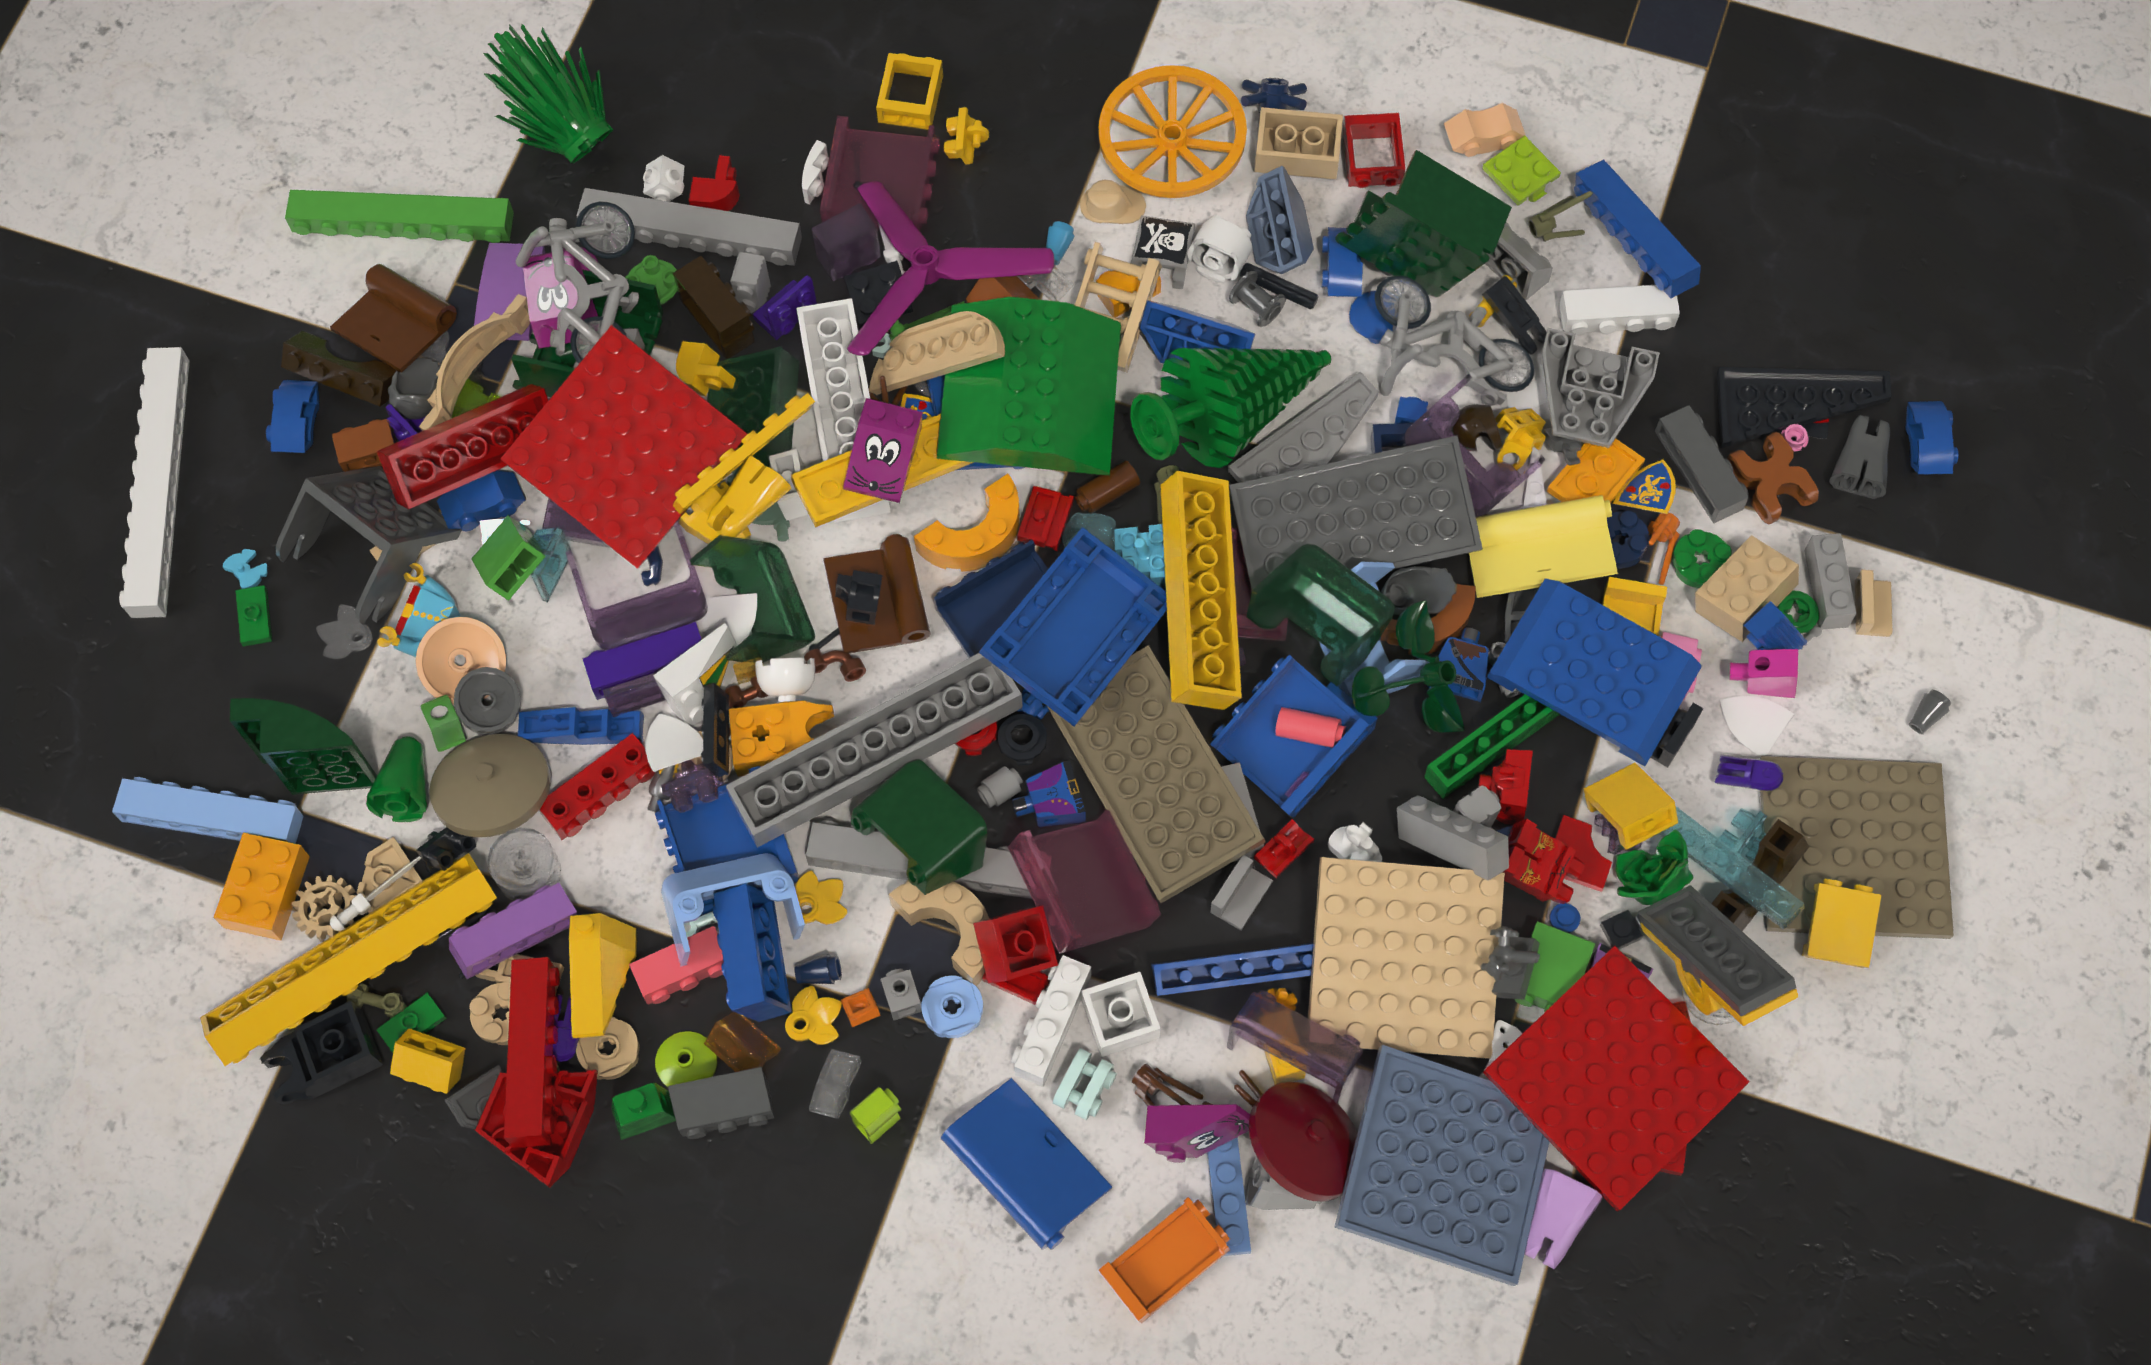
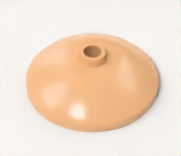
M468 617L448 618L435 624L421 639L416 653V669L423 686L435 698L448 695L453 705L455 689L460 680L470 671L488 667L497 668L505 672L506 668L505 649L498 635L485 623ZM461 654L465 657V663L459 666L455 664L454 658Z

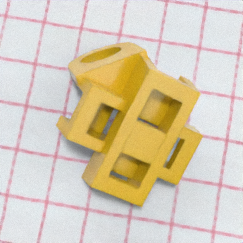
M1515 407L1503 409L1495 418L1498 423L1497 427L1499 429L1503 428L1509 433L1497 455V463L1505 471L1520 469L1531 454L1533 446L1540 450L1546 439V436L1541 432L1546 421L1532 408L1518 411ZM1507 453H1516L1519 456V460L1515 464H1506L1502 459Z

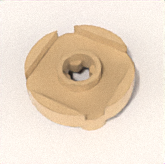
M503 982L490 985L479 992L470 1003L471 1025L478 1036L486 1042L508 1045L509 1011L506 1013L507 1019L504 1021L500 1018L494 1019V1015L500 1007L503 1009L510 1008L511 983Z
M611 1017L604 1036L579 1039L576 1054L585 1071L597 1070V1079L611 1080L625 1075L631 1068L636 1066L639 1059L640 1044L637 1034L628 1023ZM609 1041L611 1045L616 1044V1048L611 1055L600 1053V1050L604 1048L603 1043Z

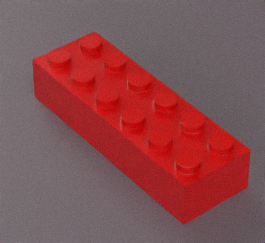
M530 384L376 451L397 504L411 509L508 466L500 458L549 401L544 388Z

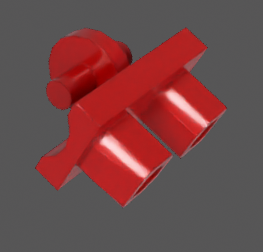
M1291 819L1254 856V859L1277 878L1314 842V838L1304 832Z

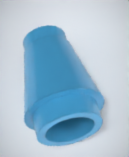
M1060 221L1053 222V225L1048 228L1046 248H1050L1053 251L1054 265L1060 264L1075 237L1073 234L1074 228Z

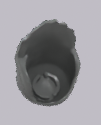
M426 358L416 359L402 373H398V371L394 373L391 385L388 388L389 402L403 418L410 420L422 419L433 409L427 400L437 386L438 377L436 373L440 369L438 368L437 361L432 362V359Z
M1416 566L1401 568L1388 578L1382 589L1381 596L1385 607L1397 616H1400L1408 606L1423 600L1427 601L1429 614H1436L1452 601V596L1457 593V584L1453 581L1451 573H1448L1446 568Z

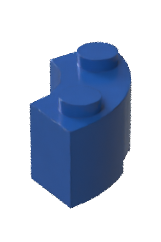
M1328 227V236H1322V253H1327V270H1322V287H1327L1328 296L1362 297L1363 262H1361V256L1337 243L1336 235L1340 232L1347 233L1346 228Z
M283 380L279 389H274L273 391L274 406L271 425H268L266 429V439L268 442H271V451L305 453L313 445L314 421L319 410L318 382Z
M1942 401L1908 402L1905 430L1910 442V465L1917 474H1953V464L1958 462V449L1953 447V414L1951 410L1946 409Z
M496 470L443 494L437 500V503L448 529L471 531L480 525V520L498 519L507 515H513L517 511L516 508L526 500L514 472Z

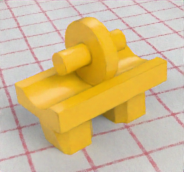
M967 107L959 108L958 116L947 118V132L950 136H956V139L944 142V152L949 159L961 158L966 165L973 164L974 148H979L980 143L988 140L989 130L982 126V121L971 118L968 115Z

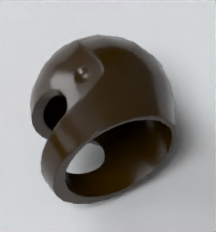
M1468 405L1461 408L1455 414L1451 423L1452 436H1458L1461 448L1477 452L1476 439L1480 436H1485L1489 439L1495 450L1501 449L1502 441L1490 405Z

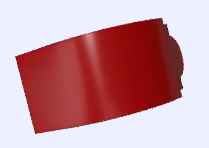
M719 155L715 179L693 177L689 196L690 205L730 211L736 205L740 194L736 181V168L732 167L730 156Z

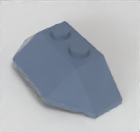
M1280 166L1258 177L1256 183L1258 187L1252 196L1246 219L1251 233L1250 238L1256 264L1279 274H1284L1305 264L1314 250L1304 201L1285 167Z

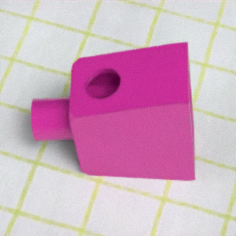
M1798 649L1749 651L1748 663H1730L1729 680L1747 681V693L1795 698L1798 679Z

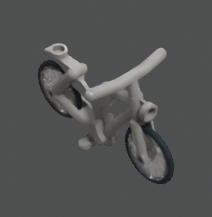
M599 201L586 206L580 212L575 228L566 229L567 221L565 219H550L549 232L544 226L534 230L522 245L515 261L518 267H524L535 247L551 246L555 278L558 282H564L566 279L571 281L577 290L578 300L573 309L563 308L558 314L557 330L553 329L551 332L550 346L556 347V355H562L565 350V332L568 328L572 332L570 340L571 351L578 364L611 325L627 337L622 327L614 322L618 306H622V312L629 313L638 303L639 299L637 292H631L628 297H622L629 289L627 279L619 274L612 275L576 244V242H581L588 252L603 259L618 258L631 249L635 238L633 222L621 207L610 202ZM563 248L603 282L587 285L583 276L573 266L565 264ZM607 296L601 317L594 316L584 320L581 319V316L589 307L590 299Z
M1404 276L1388 277L1377 286L1375 292L1376 307L1382 317L1393 325V331L1387 329L1379 342L1381 345L1390 348L1392 354L1391 366L1385 373L1380 389L1383 396H1388L1391 393L1397 375L1408 362L1415 359L1429 366L1438 367L1441 363L1439 359L1441 356L1453 357L1464 365L1467 370L1463 380L1464 385L1481 393L1482 402L1490 406L1496 403L1501 406L1507 397L1495 388L1506 392H1517L1525 389L1532 382L1534 376L1533 360L1521 345L1507 339L1491 340L1477 328L1487 313L1485 308L1477 307L1468 319L1462 311H1451L1445 320L1407 333L1408 329L1421 326L1429 318L1431 302L1426 290L1415 280ZM1449 331V344L1432 346L1427 352L1423 351L1419 344L1410 345ZM1463 340L1479 353L1478 363L1469 353L1463 350Z

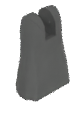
M1859 415L1852 424L1829 482L1835 489L1876 499L1886 494L1890 425L1889 422L1879 420L1874 436L1866 434L1869 416Z

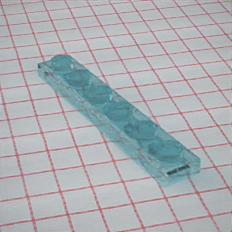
M1676 807L1678 824L1658 833L1665 837L1675 829L1679 831L1686 841L1689 858L1783 930L1804 910V903L1678 807Z

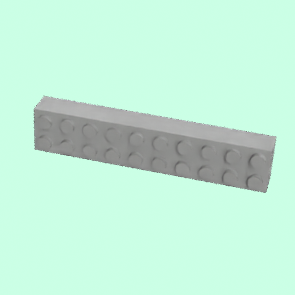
M978 653L726 785V789L758 848L890 778L906 763L915 759L922 761L1023 708L1022 694L1011 677Z

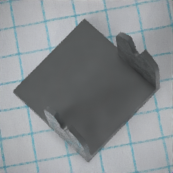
M376 466L306 478L278 538L276 555L284 563L296 544L293 558L298 560L316 542L330 511L382 550V553L355 610L356 619L360 624L364 625L374 608L372 616L374 622L381 619L392 608L405 585L404 573L410 574L412 568L409 565L416 562L422 547L457 540L462 530L448 529L443 515L427 502L411 509L398 505L384 469Z

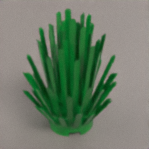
M509 24V30L516 38H513L508 31H505L503 34H494V38L500 44L499 49L502 52L498 51L493 43H488L502 64L497 63L488 53H483L505 77H498L496 74L490 75L489 73H484V75L519 107L505 100L504 104L512 109L509 112L515 117H509V119L501 115L495 117L521 129L520 133L537 140L530 141L519 138L516 141L564 155L570 163H575L590 153L591 149L600 140L603 142L613 131L606 121L600 70L596 72V80L591 84L583 51L580 47L578 50L581 58L579 67L585 83L584 87L570 52L566 51L565 56L575 79L574 82L543 27L541 33L546 41L543 42L540 37H537L536 43L525 26L521 25V30L525 34L524 38L528 43L527 45Z

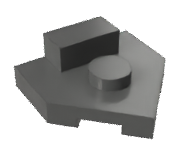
M499 1065L444 1100L461 1127L476 1129L499 1073H503Z

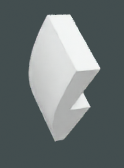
M816 140L807 157L802 176L804 201L809 205L814 197H818L823 191L822 172L829 163L827 146Z

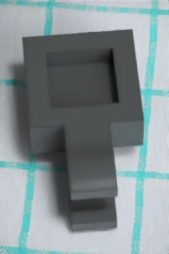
M1552 428L1544 429L1545 442L1554 452H1563L1568 465L1580 464V459L1576 451L1581 450L1580 441L1553 436Z

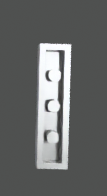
M1656 285L1565 290L1559 303L1563 331L1576 335H1583L1587 332L1607 334L1619 330L1637 332L1642 329L1652 328L1666 330L1675 327L1680 314L1677 296L1670 299Z

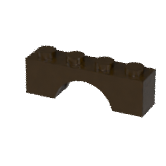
M304 331L299 332L283 343L282 368L379 407L389 401L388 388L391 385L394 373L398 371L393 367L377 360L351 362L337 358L326 349L327 340Z
M1778 819L1760 841L1757 855L1745 875L1733 887L1721 890L1711 904L1743 931L1808 850L1809 846L1804 836Z

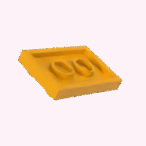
M1617 439L1614 440L1610 448L1584 443L1581 450L1577 451L1580 464H1567L1548 486L1547 492L1561 502L1603 495L1604 500H1610L1611 504L1644 464L1645 458Z

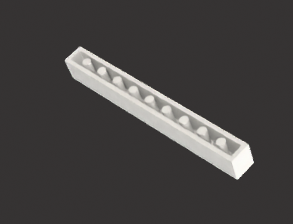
M181 347L147 348V358L142 363L145 379L144 384L140 386L142 409H139L137 413L140 426L139 435L135 437L137 460H134L132 464L135 477L134 486L130 488L132 512H128L127 523L130 528L129 538L125 539L127 563L122 567V576L125 583L124 590L120 592L119 596L121 607L125 609L131 618L166 617L190 362Z

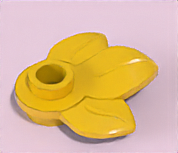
M808 871L799 878L796 883V894L800 908L802 909L805 905L812 907L809 913H802L805 924L815 920L825 925L833 924L842 920L847 915V909L838 903L843 894L844 884L842 880L829 879L818 882L816 875L812 871Z
M814 986L804 988L795 996L792 1002L793 1013L786 1019L785 1030L788 1036L795 1041H806L809 1039L817 1045L833 1042L839 1035L831 1024L839 1015L842 1003L830 997L818 999ZM800 1020L806 1022V1026L803 1029L798 1030L795 1028L796 1022Z

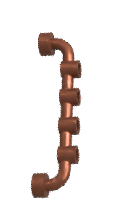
M813 649L804 656L806 661L804 664H807L810 658L815 659V673L822 672L826 669L827 665L833 662L842 663L840 671L845 681H855L866 673L862 660L860 658H852L850 654L844 651L834 650L822 654L819 649ZM756 676L751 679L752 687L742 691L740 686L735 685L724 691L729 695V709L744 707L748 701L756 697L764 698L769 696L761 690Z

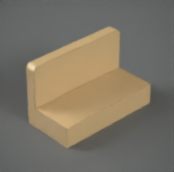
M1862 569L1855 580L1856 635L1890 637L1892 634L1891 582L1874 580L1873 570Z

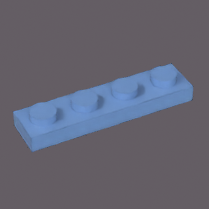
M1237 1137L1207 1152L1215 1225L1219 1224L1230 1238L1226 1243L1230 1251L1224 1256L1251 1254Z

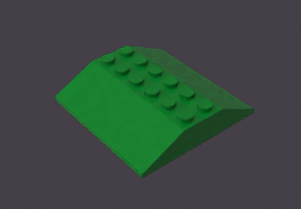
M1004 297L952 305L951 315L958 312L971 311L990 319L998 327L1003 337L1005 357L945 374L937 459L1110 476L1121 322L1073 304L1059 301Z

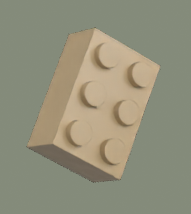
M1261 107L1255 172L1268 173L1283 166L1287 173L1293 176L1336 179L1343 115Z
M1751 535L1695 592L1696 613L1743 642L1750 633L1743 625L1769 601L1777 607L1798 585L1799 564Z

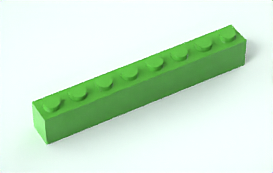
M290 190L285 219L291 231L300 235L318 233L327 236L342 234L354 237L366 235L378 236L380 238H432L438 241L445 239H459L465 242L485 240L491 243H498L500 241L510 242L514 212L508 198Z

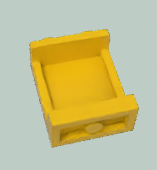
M1609 577L1604 588L1602 605L1659 636L1662 608L1666 599L1667 587Z
M1635 762L1584 788L1588 810L1590 812L1598 810L1618 830L1620 844L1626 850L1678 824L1675 801Z
M1824 879L1823 883L1814 884L1816 895L1807 944L1803 945L1802 956L1860 968H1869L1881 895L1873 893L1872 887L1854 885V889L1842 887L1843 882L1832 879Z

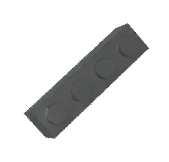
M1690 405L1660 418L1655 433L1713 524L1742 511L1749 498L1748 490L1742 482L1737 480L1729 460L1724 459L1719 452L1715 438L1708 435L1700 415L1694 413Z

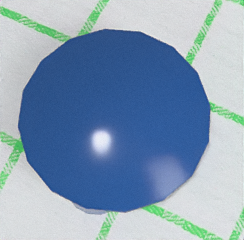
M1370 291L1362 294V297H1357L1352 303L1349 321L1357 333L1368 338L1371 343L1379 344L1387 329L1393 331V325L1386 321L1379 313L1375 303L1376 291ZM1381 292L1382 306L1386 313L1394 319V304L1398 299L1390 293Z

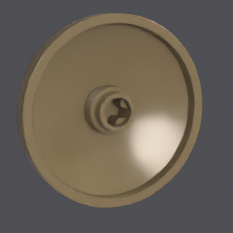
M509 734L485 735L463 743L441 761L431 779L429 789L430 801L439 820L453 832L469 837L497 836L516 829L538 812L549 793L551 775L544 755L532 742Z

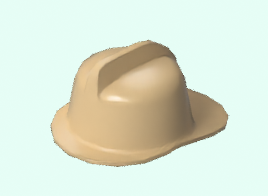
M1105 179L1094 183L1081 198L1080 208L1084 217L1092 222L1130 224L1138 221L1141 215H1144L1146 202L1142 194L1136 189L1120 186L1112 180Z

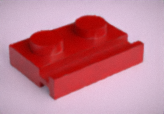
M1033 486L1017 534V541L1027 543L1033 540L1036 546L1044 548L1047 546L1058 551L1074 502V496L1069 495L1068 497L1061 495L1060 492Z

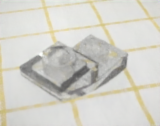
M1055 266L1052 272L1048 274L1017 276L1030 289L1036 286L1050 301H1060L1075 285L1070 278Z
M831 1049L815 1086L809 1106L810 1112L839 1119L850 1097L849 1087L861 1065L860 1056Z

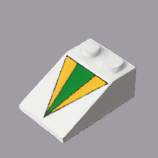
M724 623L653 676L670 708L683 722L692 727L704 720L702 708L704 686L715 683L725 691L744 658L729 627Z

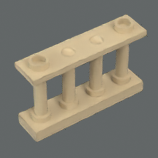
M1095 242L1093 249L1089 248L1086 253L1084 264L1087 265L1075 306L1086 309L1085 305L1089 293L1129 304L1132 311L1130 317H1125L1124 320L1089 310L1121 322L1120 333L1124 336L1121 345H1119L1118 370L1128 373L1141 333L1140 324L1147 301L1152 299L1162 266L1159 260L1148 258L1146 265L1138 266L1102 255L1103 247L1101 243ZM1098 266L1138 277V280L1141 281L1138 292L1133 291V293L1093 282Z

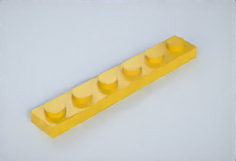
M808 393L802 398L798 395L793 397L784 406L787 409L779 416L777 413L772 414L763 422L765 428L758 433L753 430L741 440L743 445L735 451L731 448L719 458L721 463L714 469L711 466L705 468L697 476L699 479L697 483L692 487L686 484L675 493L677 499L673 504L677 512L682 514L701 496L741 466L749 455L753 456L809 411L815 403L813 398Z

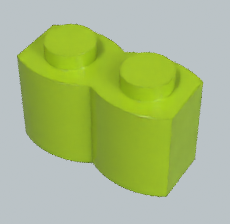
M880 1087L876 1088L849 1112L853 1118L854 1125L871 1144L901 1119L898 1114L901 1111L898 1105L899 1100L888 1088L884 1091Z

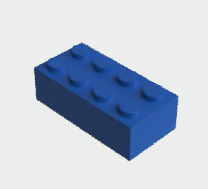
M747 883L713 893L715 901L713 914L718 921L719 928L717 941L722 950L724 961L721 968L728 988L726 1001L731 1011L757 1022L792 1013L775 902L767 898L763 891Z

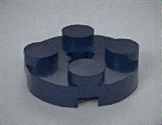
M1633 511L1613 512L1612 517L1607 518V524L1616 567L1628 568L1640 562L1643 554L1647 551L1649 531L1645 523ZM1617 535L1626 537L1623 545H1620L1618 542H1612V540Z

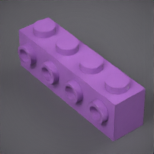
M560 883L553 886L546 885L539 888L533 896L525 900L517 899L507 906V909L497 914L492 912L480 919L479 923L469 928L464 926L457 929L449 937V950L466 979H469L569 928L570 916L577 915V911Z

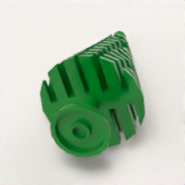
M1177 348L1171 354L1183 359L1180 360L1175 357L1165 359L1162 371L1178 377V379L1171 376L1161 378V391L1169 394L1160 397L1156 393L1144 392L1133 399L1130 419L1134 434L1144 451L1156 460H1165L1175 454L1179 445L1180 435L1198 443V445L1192 442L1181 443L1193 458L1205 466L1221 468L1233 460L1229 457H1235L1240 449L1243 450L1269 422L1279 415V412L1286 408L1283 403L1288 404L1294 397L1298 396L1308 386L1309 381L1315 380L1320 375L1321 368L1330 365L1331 355L1327 350L1315 353L1312 350Z

